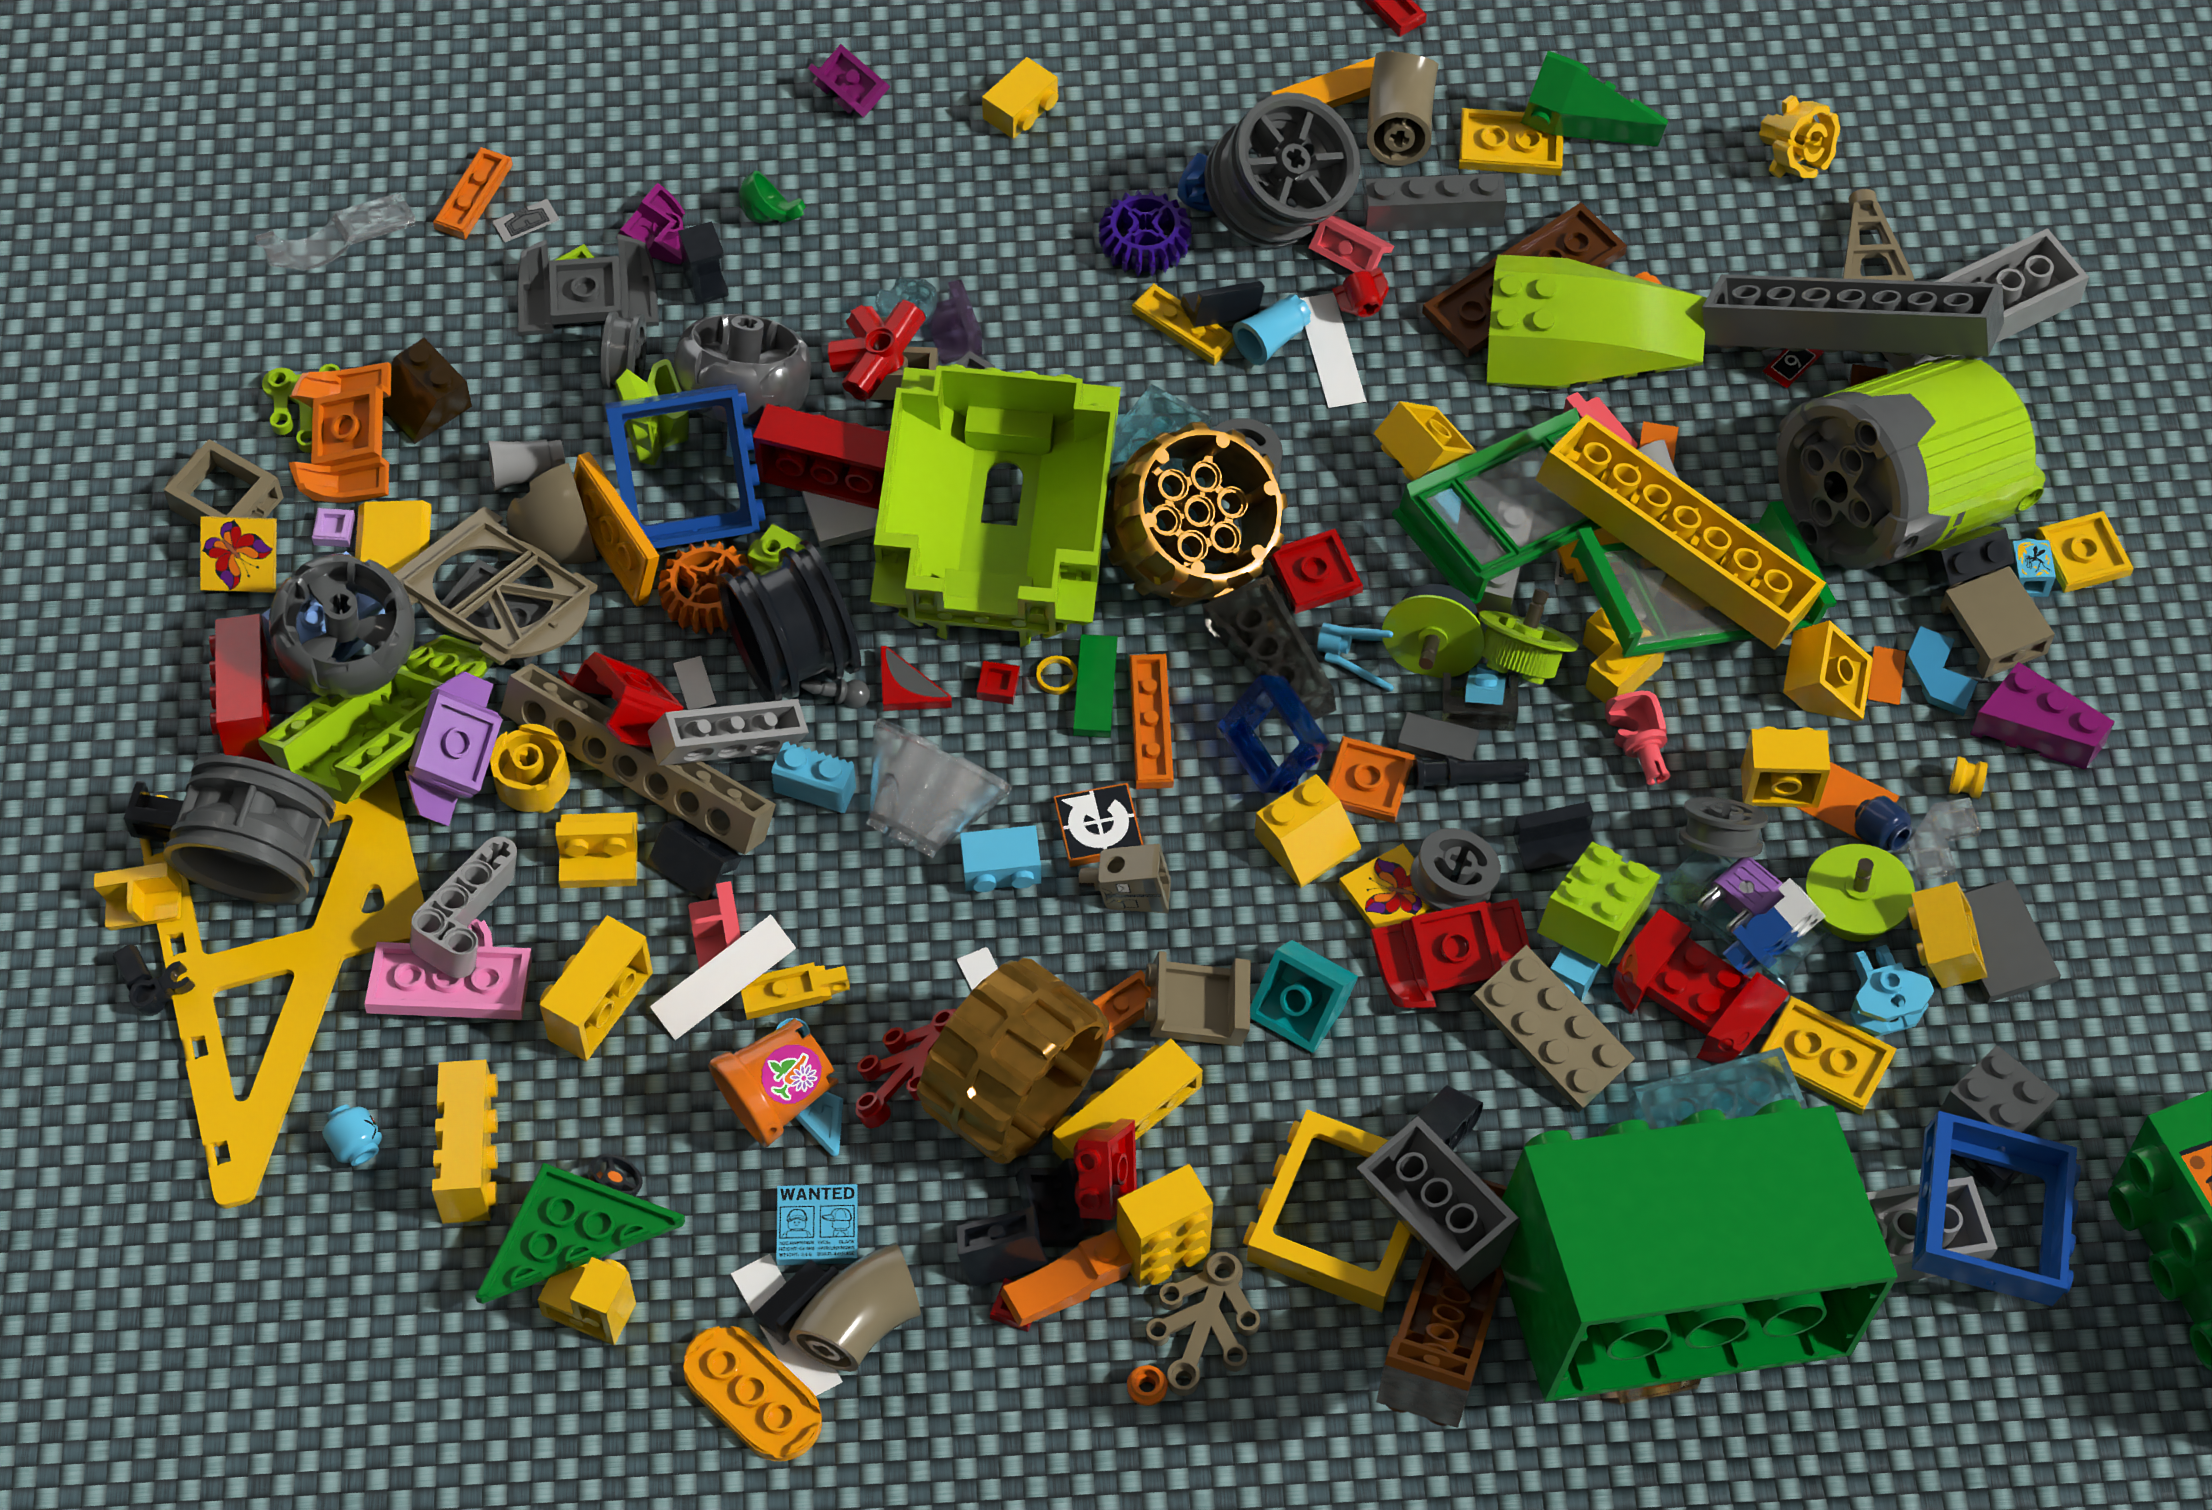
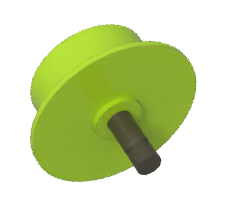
M1846 844L1832 848L1814 861L1807 874L1806 894L1826 915L1821 922L1831 933L1845 940L1863 942L1878 938L1901 924L1909 915L1908 908L1913 906L1911 893L1915 892V887L1908 869L1894 855L1875 846Z

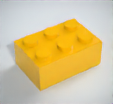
M608 915L599 926L595 925L591 928L586 936L585 945L577 955L574 954L569 957L563 967L560 978L554 985L550 984L541 995L539 1005L549 1041L584 1061H588L653 974L646 936Z
M1190 1164L1117 1199V1235L1133 1260L1130 1273L1139 1288L1149 1283L1152 1285L1159 1284L1169 1278L1172 1271L1184 1265L1187 1267L1195 1266L1207 1257V1254L1210 1253L1213 1202Z

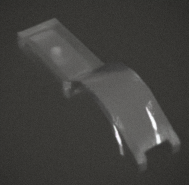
M399 192L336 211L331 221L322 230L310 237L300 240H284L277 237L273 231L256 235L255 243L258 247L264 248L267 253V263L269 266L299 270L319 268L334 261L352 244L414 226L415 215Z

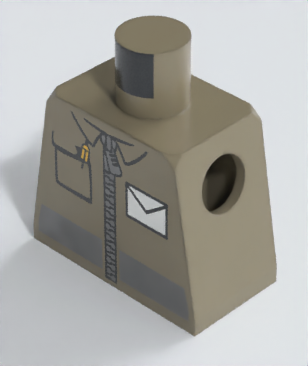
M1160 844L1104 849L1100 853L1099 868H1080V891H1101L1106 908L1154 913H1168L1171 878Z

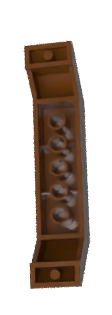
M1481 1179L1502 1200L1507 1186ZM1426 1250L1397 1336H1393L1386 1356L1376 1400L1377 1403L1386 1405L1395 1412H1409L1427 1418L1436 1425L1459 1427L1503 1282L1504 1274L1501 1264L1468 1293L1440 1262Z

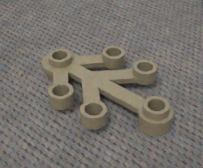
M1215 1253L1205 1261L1203 1272L1178 1283L1170 1282L1164 1284L1159 1292V1302L1166 1310L1178 1309L1183 1303V1298L1204 1289H1207V1292L1202 1302L1164 1319L1154 1318L1146 1326L1148 1342L1154 1346H1162L1168 1342L1170 1334L1194 1324L1182 1359L1174 1361L1169 1366L1167 1372L1168 1387L1177 1395L1187 1396L1197 1390L1200 1382V1371L1197 1365L1211 1329L1223 1350V1364L1226 1369L1237 1372L1242 1370L1247 1364V1351L1242 1345L1238 1344L1219 1308L1223 1294L1226 1295L1237 1314L1236 1329L1240 1334L1245 1336L1254 1335L1260 1327V1315L1255 1309L1250 1307L1239 1286L1243 1276V1268L1240 1261L1230 1253ZM1225 1269L1230 1275L1227 1278H1219L1215 1272ZM1167 1292H1175L1179 1297L1175 1301H1168L1164 1295ZM1245 1317H1250L1254 1319L1255 1324L1249 1327L1244 1326L1241 1320ZM1155 1327H1160L1165 1330V1334L1156 1337L1152 1335L1151 1330ZM1238 1353L1242 1356V1360L1232 1362L1228 1359V1355ZM1180 1376H1186L1191 1382L1186 1386H1181L1176 1382V1379Z

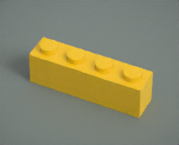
M1171 1038L1162 1046L1154 1045L1145 1053L1138 1065L1133 1069L1126 1068L1115 1077L1113 1085L1103 1093L1098 1091L1091 1095L1084 1103L1083 1109L1073 1117L1071 1115L1065 1116L1056 1124L1052 1133L1053 1150L1063 1161L1065 1158H1073L1075 1143L1090 1129H1108L1119 1119L1135 1120L1136 1141L1202 1087L1203 1070Z

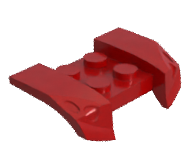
M1518 898L1492 904L1483 901L1417 915L1398 924L1370 930L1382 981L1393 1005L1403 1008L1436 1007L1432 993L1487 982L1524 946L1527 945L1530 948Z
M1660 908L1634 938L1616 968L1613 989L1631 1015L1638 1007L1644 995L1648 996L1707 1036L1696 1058L1714 1063L1729 1064L1746 1048L1790 993L1759 972H1756L1752 978L1745 976L1742 972H1739L1736 968L1690 939L1689 936L1692 928Z

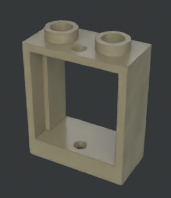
M210 439L200 449L192 453L189 462L178 474L170 477L166 487L163 489L170 510L200 526L202 516L266 518L284 498L278 477ZM216 466L252 485L250 490L227 515L190 495Z

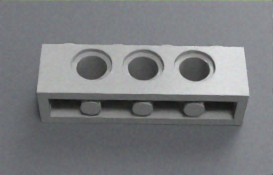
M798 699L665 712L647 731L658 766L779 753L783 743L788 741L790 745H797L809 733Z

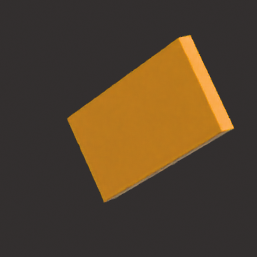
M590 452L580 454L577 458L573 477L586 515L592 541L634 605L638 607L647 604L660 555Z

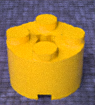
M537 724L520 725L518 730L509 734L506 731L496 739L490 758V768L499 799L513 809L523 812L537 811L539 813H547L562 799L570 784V771L566 752L559 737L551 729Z

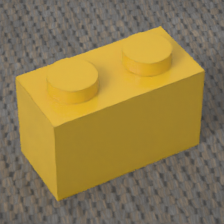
M1026 57L982 96L983 119L1012 139L1016 138L1023 130L1030 129L1035 120L1045 110L1048 111L1054 107L1059 97L1058 77Z

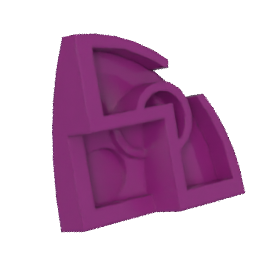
M657 183L641 201L637 211L620 229L618 234L646 243L653 258L681 265L682 257L678 230L684 229L682 218L685 212L674 196Z

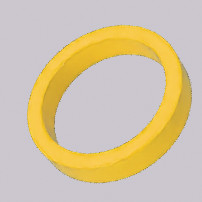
M1050 656L1042 660L1037 667V683L1043 691L1049 694H1065L1072 690L1077 683V667L1067 657ZM1062 663L1072 670L1073 678L1065 686L1051 687L1041 679L1042 670L1049 664Z

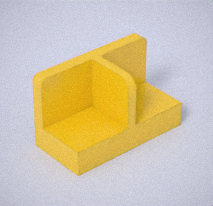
M167 862L94 874V888L106 900L105 927L108 930L112 931L170 922L181 918L182 878Z

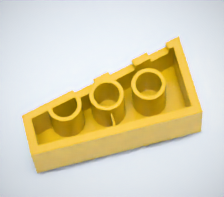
M486 1059L439 1062L437 1110L439 1114H443V1118L435 1120L438 1150H434L433 1156L436 1179H432V1193L443 1224L491 1221V1206H497L498 1204L496 1181L491 1182V1169L498 1168L497 1146L491 1145V1133L498 1132L497 1110L491 1109V1097H498V1080L496 1073L490 1074Z

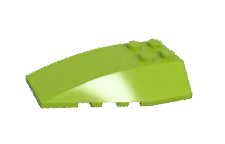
M1497 255L1489 328L1487 385L1562 389L1568 388L1570 384L1587 382V384L1602 382L1604 378L1622 375L1623 378L1637 376L1640 372L1655 370V373L1703 365L1705 331L1702 306L1707 297L1569 258Z
M444 634L413 650L406 664H403L395 677L381 689L362 697L350 699L338 695L329 700L328 697L321 696L258 739L259 744L278 767L308 779L327 792L333 800L347 804L358 798L360 793L374 783L383 780L389 772L401 765L412 755L432 694L430 691L463 671L482 679L494 661L479 651V645Z

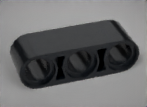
M1446 1085L1414 1118L1419 1116L1453 1151L1474 1129L1482 1113L1483 1102Z

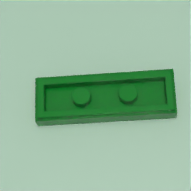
M1081 634L1073 736L1111 738L1118 636Z

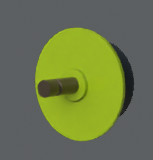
M1426 584L1409 591L1402 601L1389 610L1382 626V630L1393 632L1391 638L1382 637L1388 653L1397 663L1413 673L1436 678L1454 677L1472 669L1482 657L1481 652L1485 648V634L1479 622L1478 610L1472 600L1463 592L1442 584Z

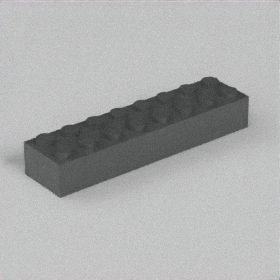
M1721 274L1702 306L1706 345H1718L1721 348L1747 346L1757 350L1787 348L1790 351L1819 349L1827 353L1843 350L1857 351L1860 354L1890 352L1898 356L1914 353L1928 354L1931 357L1961 355L1969 359H1978L1983 356L1989 357L2004 324L2002 284Z

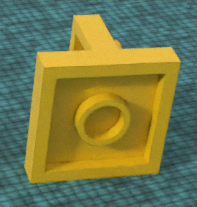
M637 812L561 815V822H556L555 831L560 854V888L637 886Z

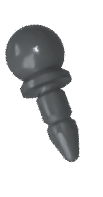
M840 678L836 684L828 681L821 682L817 679L800 682V687L806 691L827 697L834 696L835 704L843 702L852 709L865 706L870 698V690L867 684L857 679L846 682Z

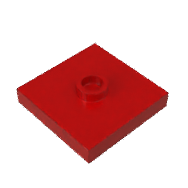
M1336 529L1284 544L1280 550L1268 557L1294 614L1363 592V584Z

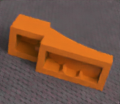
M1112 1229L1079 1242L1078 1247L1056 1261L1003 1286L1000 1295L1016 1323L1021 1327L1086 1301L1090 1298L1092 1291L1127 1278L1133 1260L1115 1230Z

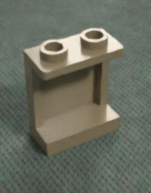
M2010 566L1998 571L1987 572L1967 583L1959 582L1950 586L1946 590L1940 606L1943 615L1953 613L1979 653L1980 658L1976 668L1983 679L2015 667L2018 662L2022 664L2047 654L2055 635Z
M1158 951L1154 962L1147 964L1145 972V986L1151 987V998L1146 999L1144 1008V1020L1150 1022V1036L1241 1047L1250 1031L1251 960L1235 958L1229 969L1168 962L1167 952Z

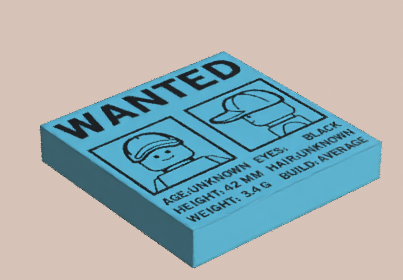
M858 1185L777 1186V1265H805L810 1260L816 1264H852L857 1261Z

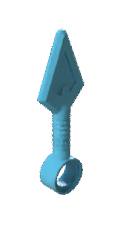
M788 1018L782 1021L777 1026L776 1030L781 1028L794 1018ZM797 1019L803 1025L797 1030L806 1037L810 1034V1028L804 1021ZM825 1092L795 1118L831 1156H838L843 1098Z

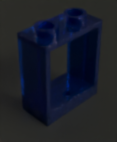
M1260 675L1217 725L1261 793L1286 794L1295 788L1299 783L1298 779L1308 768L1314 766L1320 760V754L1330 744L1284 676ZM1274 707L1279 711L1300 742L1279 767L1254 732Z

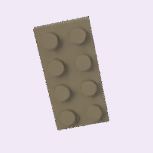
M1527 945L1470 997L1578 1112L1585 1108L1635 1059Z

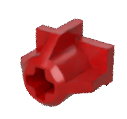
M1379 267L1370 272L1358 271L1352 273L1343 281L1342 285L1332 290L1341 311L1358 317H1370L1376 314L1382 307L1383 300L1389 291V283Z

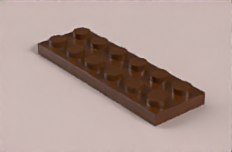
M1580 202L1500 255L1569 258L1605 268L1626 254L1627 245ZM1497 257L1423 304L1422 314L1467 358L1487 346L1489 342L1494 270Z

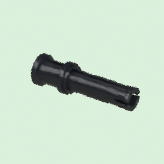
M1447 755L1445 759L1423 760L1421 756H1415L1413 761V781L1416 790H1422L1424 786H1446L1447 789H1454L1458 787L1459 783L1529 781V774H1526L1529 773L1528 758L1458 761L1457 757Z

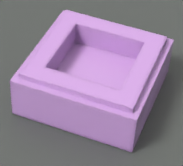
M318 508L312 534L313 544L319 546L350 547L356 518L354 510Z

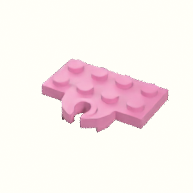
M474 919L468 928L476 933L478 937L476 968L467 977L454 978L415 955L411 951L410 943L377 942L364 1003L366 1013L522 1020L532 963L531 948L493 947L492 934L485 920L480 922Z

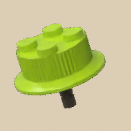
M1535 588L1532 602H1530L1525 618L1498 611L1484 610L1479 612L1478 618L1487 625L1485 648L1481 655L1488 659L1486 664L1488 668L1502 673H1507L1508 669L1523 673V679L1542 685L1545 678L1555 677L1563 652L1577 651L1579 645L1575 640L1539 623L1544 610V604H1546L1549 595L1547 591Z

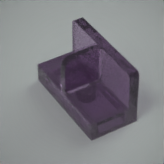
M962 279L948 282L949 300L923 306L925 320L935 347L938 348V355L942 364L958 361L968 351L978 356L983 355L982 333Z

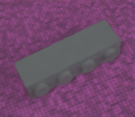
M1503 173L1365 179L1363 211L1367 232L1503 227L1507 196Z

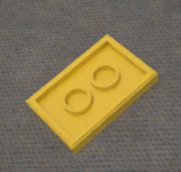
M1462 108L1458 169L1561 176L1563 136L1551 135L1522 124L1524 112Z
M1790 996L1760 1049L1755 1062L1862 1116L1897 1049Z

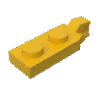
M814 962L764 973L743 988L741 995L746 1018L750 1020L823 1003V1001L832 999L833 994L850 990V984L845 966L825 970L824 965L815 966Z

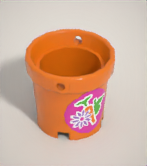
M795 1018L734 1054L725 1052L713 1058L708 1064L711 1075L729 1106L748 1132L764 1147H768L782 1135L783 1127L821 1095L839 1083L838 1078L827 1077L834 1072V1069L813 1036L809 1034L802 1039L799 1033L795 1032L803 1026Z

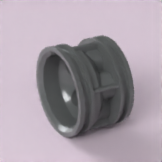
M205 756L196 760L193 765L191 778L186 785V796L177 822L171 828L170 840L166 843L163 856L165 861L175 871L189 880L218 893L266 905H296L302 903L307 898L309 884L312 882L315 874L314 868L310 863L311 853L315 841L324 838L328 834L330 821L333 819L336 810V804L332 797L318 785L284 768L239 756Z

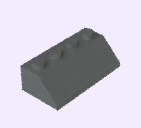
M1419 1116L1414 1118L1357 1167L1373 1194L1468 1293L1500 1266L1520 1223L1519 1218Z

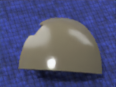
M569 463L557 466L534 478L529 483L530 492L521 499L514 498L511 501L506 515V523L514 538L539 548L551 556L557 563L581 564L597 561L588 522Z

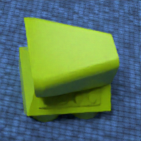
M663 359L653 364L647 382L628 369L615 381L620 401L682 392L672 364L668 359ZM688 410L629 419L624 424L638 462L654 466L663 448L685 442L689 438Z

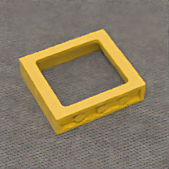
M1307 1109L1302 1121L1295 1120L1290 1129L1287 1143H1290L1291 1146L1287 1156L1280 1154L1276 1161L1272 1176L1277 1177L1273 1188L1266 1187L1262 1193L1258 1205V1210L1262 1211L1258 1223L1251 1221L1246 1230L1243 1244L1248 1245L1247 1261L1382 1313L1414 1236L1399 1220L1381 1264L1375 1271H1368L1276 1235L1273 1231L1313 1138L1323 1140L1367 1158L1389 1141Z

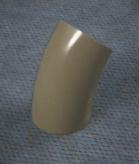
M1385 51L1376 53L1369 97L1367 145L1371 154L1379 161L1396 166L1408 165L1422 158L1430 148L1433 100L1439 65L1434 60L1404 52Z
M894 1242L855 1261L833 1277L814 1296L802 1311L789 1333L792 1343L800 1351L831 1368L848 1372L856 1371L872 1347L886 1334L901 1324L920 1316L921 1311L916 1290L898 1244Z

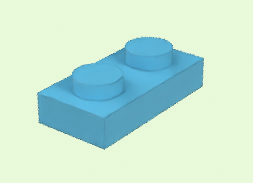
M1487 663L1478 664L1477 668L1473 667L1470 669L1466 685L1465 702L1503 705L1507 673L1490 669L1486 666Z

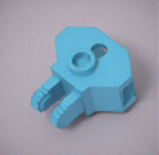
M1887 945L1876 947V959L1880 968L1874 970L1866 952L1853 953L1855 969L1861 980L1859 993L1855 997L1849 1014L1854 1027L1876 1036L1915 1027L1929 1006L1928 1001L1934 993L1929 977L1904 969L1902 962L1896 964ZM1898 1018L1896 1022H1890L1891 1020Z

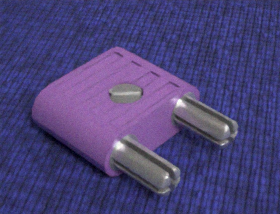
M1739 858L1711 883L1712 889L1698 901V906L1703 911H1708L1720 899L1739 914L1726 925L1727 931L1734 935L1733 931L1741 924L1744 927L1747 926L1751 918L1759 914H1766L1785 897L1778 889L1783 883L1753 858Z

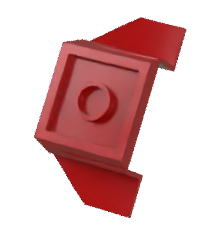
M593 652L588 659L584 660L577 674L562 670L557 672L568 685L579 691L612 695L611 697L618 704L605 726L618 741L626 744L651 748L647 731L665 712L682 711L684 708L652 673L597 652Z

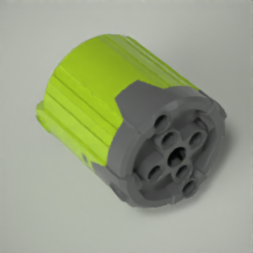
M1948 355L1925 361L1802 403L1786 415L1779 425L1781 432L1778 437L1776 454L1779 455L1778 476L1785 507L1809 551L1826 564L1833 563L1840 567L1854 570L1873 568L1878 565L1881 567L1972 530L2000 522L2030 508L2044 493L2043 485L2046 477L2044 472L2035 464V435L2027 409L2008 380L1982 360L1969 359L1961 355ZM1837 471L1845 478L1848 492L1828 497L1827 492L1833 484L1828 474Z

